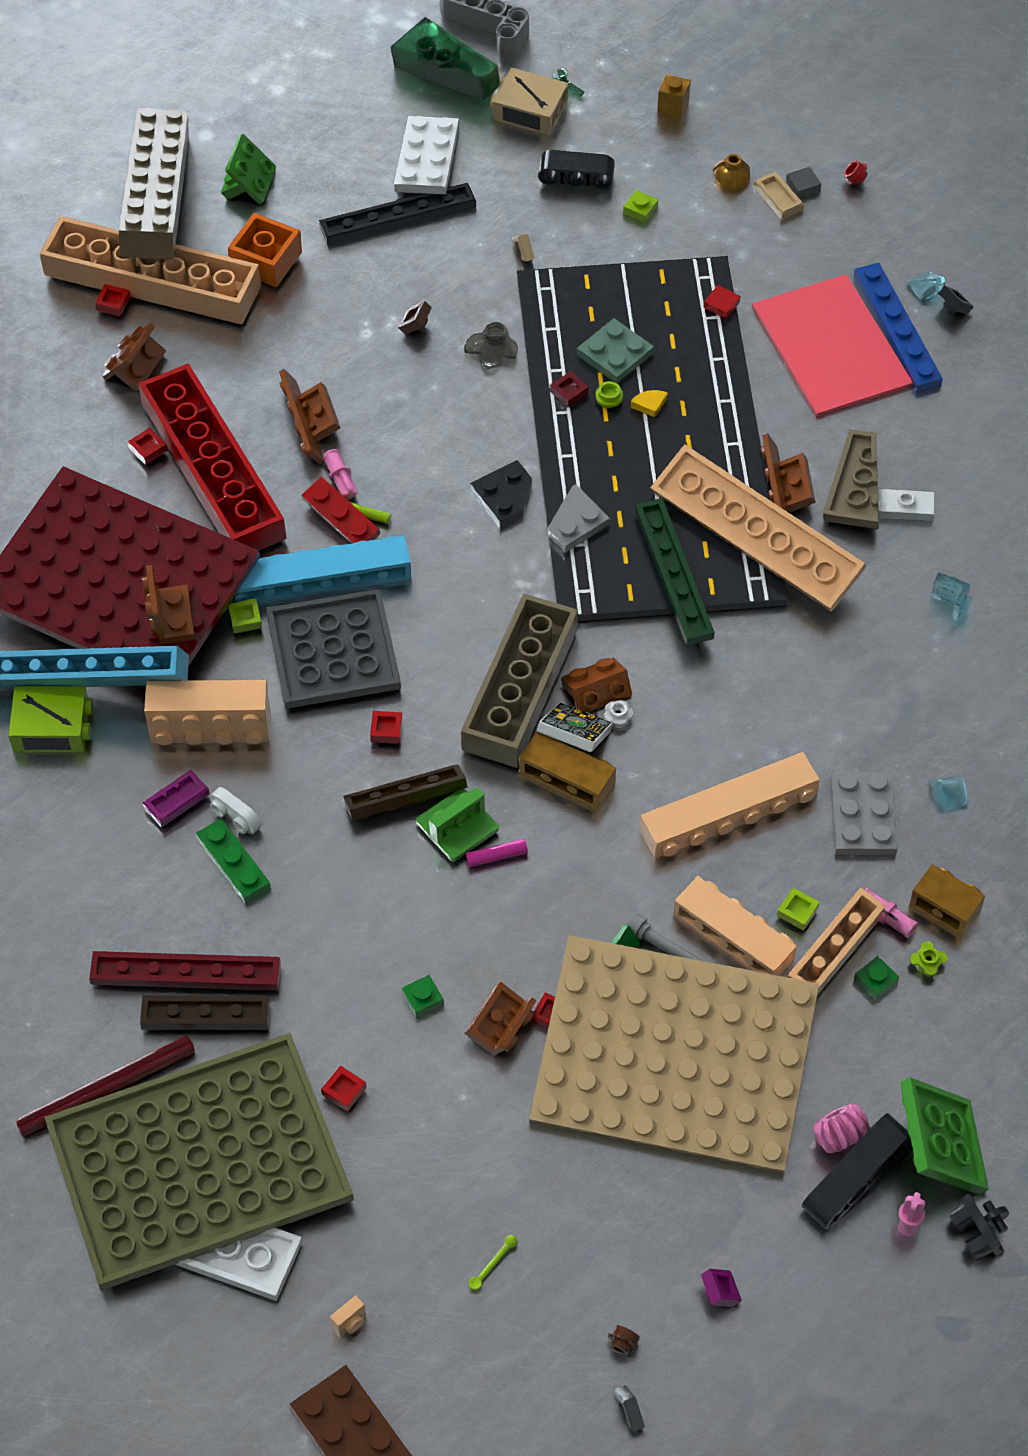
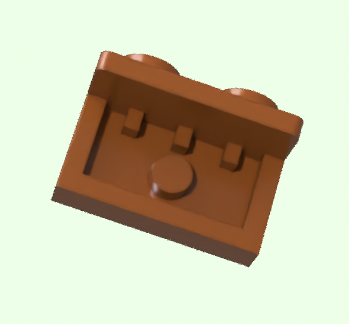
M614 657L601 659L596 664L586 668L574 669L569 674L561 677L562 686L574 698L576 708L584 712H590L606 706L611 701L615 702L632 695L627 669Z
M500 981L494 986L464 1034L493 1056L504 1050L508 1052L518 1040V1036L515 1034L520 1026L524 1027L533 1017L534 1011L531 1009L536 1000L532 997L524 1000Z

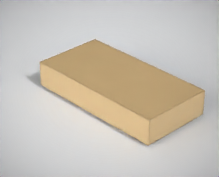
M776 171L754 180V189L781 220L803 211V202Z

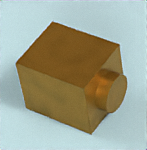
M666 74L658 90L657 113L682 119L689 104L691 80Z

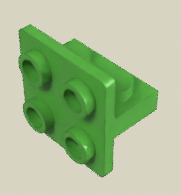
M243 133L238 135L225 169L227 175L224 178L221 194L228 200L246 192L260 204L265 200L276 165Z
M478 787L469 793L465 789L455 791L416 818V824L452 862H455L465 853H468L499 831V825L485 811V795Z

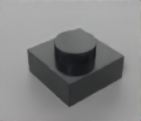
M944 286L938 293L945 300L943 305L954 314L958 311L968 315L974 307L958 290Z

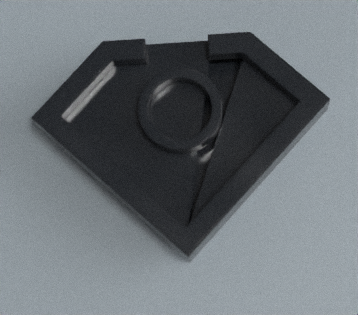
M518 460L470 483V491L499 528L524 516L527 498L532 488V477Z

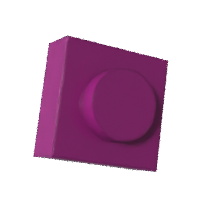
M710 1268L701 1274L705 1293L711 1305L734 1307L742 1301L730 1270Z

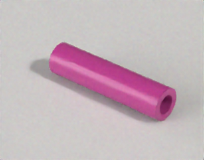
M520 839L465 853L467 865L471 868L527 854L528 848L525 839Z

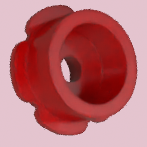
M855 160L847 166L844 171V177L847 178L850 185L860 184L866 179L868 175L867 171H865L867 164H862Z

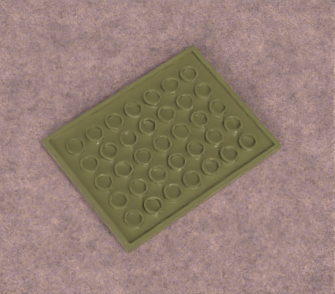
M291 1033L44 1117L100 1290L113 1287L180 1263L182 1260L194 1258L216 1248L219 1249L272 1228L286 1225L354 1200L352 1189Z

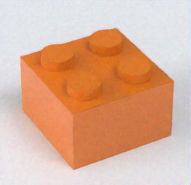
M257 213L252 214L228 246V256L230 258L259 264L261 282L274 287L279 285L302 253L299 229Z

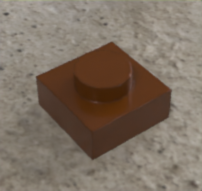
M424 300L407 308L398 328L405 335L415 330L423 329L428 322L427 317L432 307Z

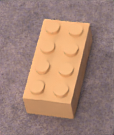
M267 680L146 681L144 712L151 744L188 743L198 745L201 743H218L226 745L230 743L259 744L261 742H270L271 709Z

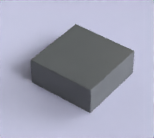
M810 166L786 175L787 184L798 198L821 191V182Z

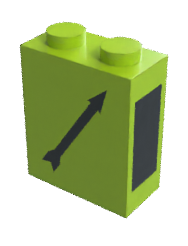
M14 686L8 735L13 752H84L85 740H90L91 725L87 723L88 715H93V698H88L86 686Z

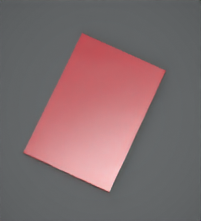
M847 274L752 303L754 312L816 417L913 386V381Z

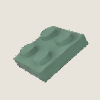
M615 318L577 348V356L617 384L654 354V346Z

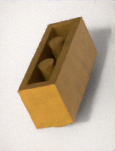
M536 731L519 757L520 774L596 810H599L615 785L616 767H613L608 761L598 760L586 754L578 747H571Z

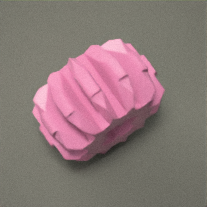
M850 1103L825 1114L823 1118L818 1119L812 1129L817 1142L823 1147L824 1151L835 1153L857 1143L871 1127L865 1112H862L859 1105Z

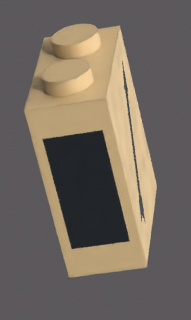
M511 67L507 76L502 77L498 93H494L491 98L490 108L493 109V120L550 136L568 102V83Z

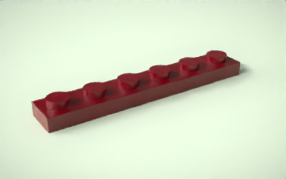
M93 951L89 980L91 985L278 991L281 959L280 957Z

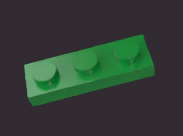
M222 818L196 832L198 842L245 904L271 889L269 880Z

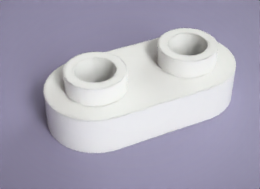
M218 787L209 796L211 801L210 807L213 812L220 817L225 816L232 821L233 826L240 833L253 835L262 826L259 816L226 789Z

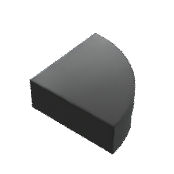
M626 1385L616 1388L614 1394L619 1406L623 1405L627 1417L626 1422L631 1430L635 1432L644 1428L645 1425L636 1396Z

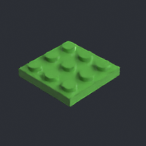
M911 1077L901 1081L902 1103L906 1111L907 1129L912 1142L913 1161L917 1168V1173L976 1194L988 1191L989 1186L971 1100Z

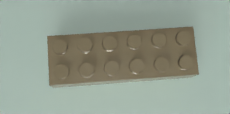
M523 593L461 729L462 751L516 768L518 767L519 757L530 740L577 632L578 609Z

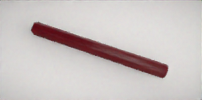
M184 1036L16 1120L17 1128L22 1136H27L47 1126L44 1117L110 1095L194 1053V1045L188 1036Z

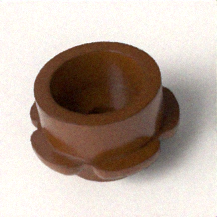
M616 1325L613 1332L608 1333V1338L612 1340L610 1347L615 1351L628 1355L630 1351L636 1352L638 1350L637 1343L640 1337L632 1330Z

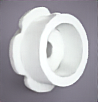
M623 700L611 701L605 706L606 712L604 717L607 721L613 722L612 727L622 728L633 717L632 708H629V704Z

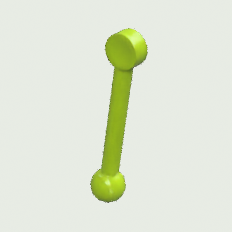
M507 1236L504 1246L477 1277H472L469 1280V1288L472 1291H479L482 1288V1281L510 1248L516 1247L518 1240L515 1236Z

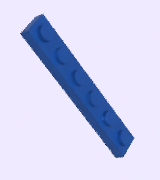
M880 263L856 268L854 270V278L895 354L913 381L915 391L920 392L941 386L943 378Z

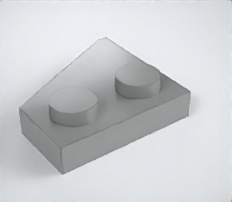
M575 484L570 489L548 526L547 535L566 553L609 526L610 518Z

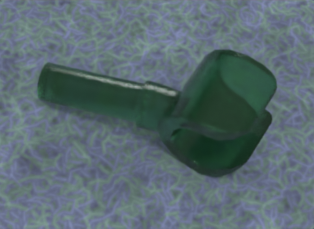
M559 68L557 69L558 76L552 74V79L568 83V89L581 97L584 95L582 89L567 80L566 70Z

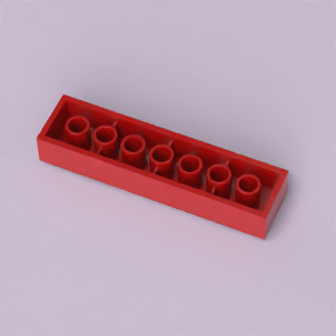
M189 363L138 383L144 409L163 441L167 444L169 451L219 534L256 550H261L287 539L284 517Z

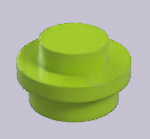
M604 382L596 390V401L603 407H616L623 400V391L615 382Z

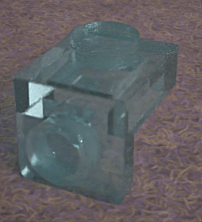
M938 572L934 580L931 597L953 605L952 619L957 621L961 612L967 613L973 597L968 596L971 584L959 580L952 575Z

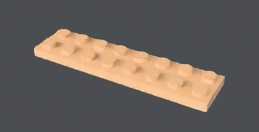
M685 444L650 487L653 493L830 612L833 611L866 568L863 561Z

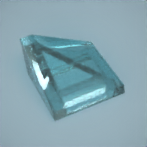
M930 271L907 281V285L921 301L937 295L946 283L944 276Z
M963 775L929 780L938 809L968 804Z

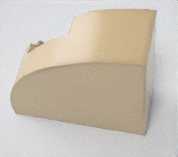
M527 233L512 237L515 249H520L522 260L527 262L535 259Z

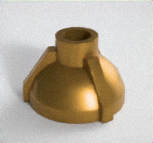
M737 154L728 155L726 159L724 158L713 168L714 181L724 190L735 193L745 188L750 182V166Z

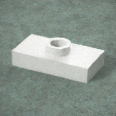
M878 489V518L933 521L934 492Z

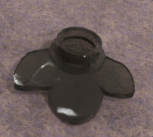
M492 322L485 327L483 333L473 334L467 339L464 345V352L479 354L480 364L486 369L497 367L503 357L515 359L518 354V345L516 341L509 337V331L502 323Z

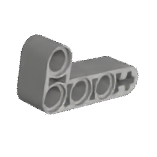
M440 0V13L443 17L496 34V50L501 56H514L518 53L529 35V12L523 7L502 0Z

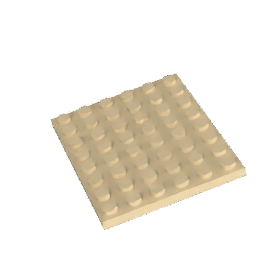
M568 935L529 1122L784 1173L819 984Z

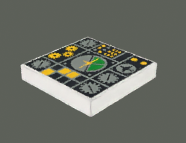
M559 702L539 721L537 731L592 752L611 732L613 722Z

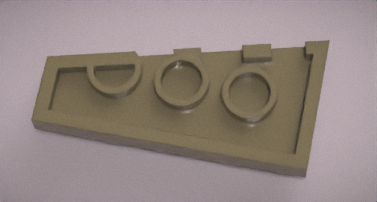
M849 429L824 508L823 521L879 529L877 433Z

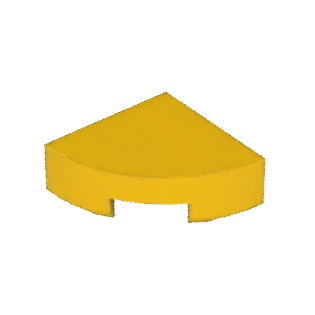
M659 390L642 392L631 400V408L655 418L666 402L668 393Z

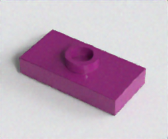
M189 770L142 802L143 808L162 828L210 795L209 788L192 770Z

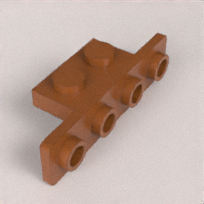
M285 369L279 371L282 380L279 384L283 393L288 397L287 408L295 417L294 428L303 441L301 448L309 459L312 457L321 464L324 460L318 441L341 428L328 390L320 382L301 394L297 381Z
M768 433L762 435L764 445L761 446V452L768 465L765 468V474L772 487L769 490L771 501L788 513L816 503L808 460L804 453L780 461L778 447Z

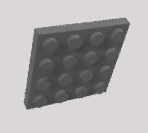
M380 589L266 608L285 709L401 689L400 676Z

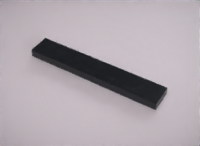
M464 183L448 187L446 194L424 193L319 220V226L327 245L474 208L476 207V199L469 184Z

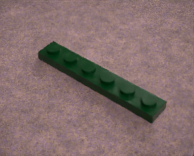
M663 498L635 504V513L686 646L713 640L715 636L714 629Z

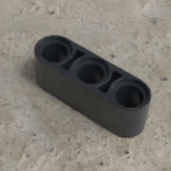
M547 150L541 155L538 179L547 185L607 189L613 183L615 161L612 157L605 154Z

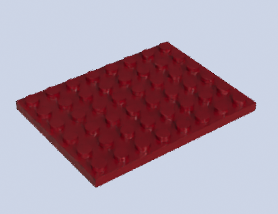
M62 466L0 554V614L78 649L178 646L189 655V666L260 558L259 550ZM152 565L158 589L188 585L195 640L160 645L158 635H152L145 607L147 597L142 583V577L147 576L146 566Z

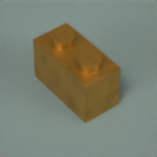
M931 864L913 889L909 905L963 936L980 913L985 894L981 893L974 885L966 884L957 879L950 871Z

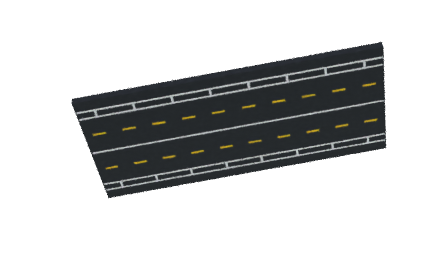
M728 256L517 270L547 531L561 504L575 484L610 518L609 526L566 553L548 536L556 603L578 609V621L674 614L635 513V504L661 499V497L652 492L650 487L684 444L770 500L737 307L727 319L703 308L704 301L717 285L734 292ZM615 318L654 346V354L618 383L623 391V400L618 406L607 408L601 406L596 401V390L602 383L613 381L577 356V348ZM571 371L589 387V393L567 408L550 392V384ZM650 390L668 393L666 402L655 418L631 408V400L638 394ZM663 499L706 611L786 606L788 604L787 590L783 579Z

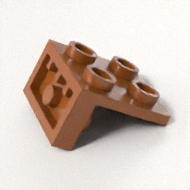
M152 565L146 566L147 576L142 577V583L147 597L145 607L152 635H158L160 645L195 640L188 585L158 589Z

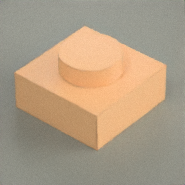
M356 1295L330 1316L331 1328L339 1338L347 1332L349 1334L354 1333L364 1323V1318L366 1317L365 1305Z

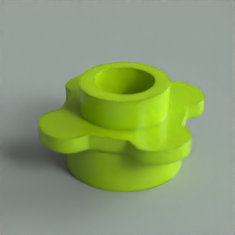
M923 942L920 946L921 949L917 953L911 954L910 962L920 973L934 976L939 970L940 965L946 964L948 957L946 953L936 950L931 942ZM926 957H930L932 960H926Z

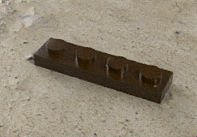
M455 764L344 795L343 798L345 807L352 820L366 819L372 816V814L386 810L394 811L404 805L426 802L430 798L443 794L450 795L455 791L468 787L464 773L460 766Z
M142 995L140 1026L141 1030H268L270 1000L269 996Z

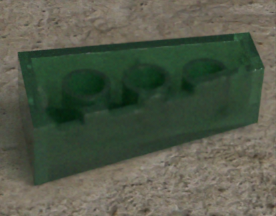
M427 17L419 21L390 47L395 68L484 101L500 86L497 64Z

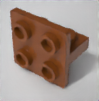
M152 323L144 328L139 326L131 336L126 335L117 346L120 350L117 355L113 354L105 363L104 367L107 369L102 378L107 380L116 375L135 392L139 390L138 383L148 379L166 352L159 343L149 336L155 328Z

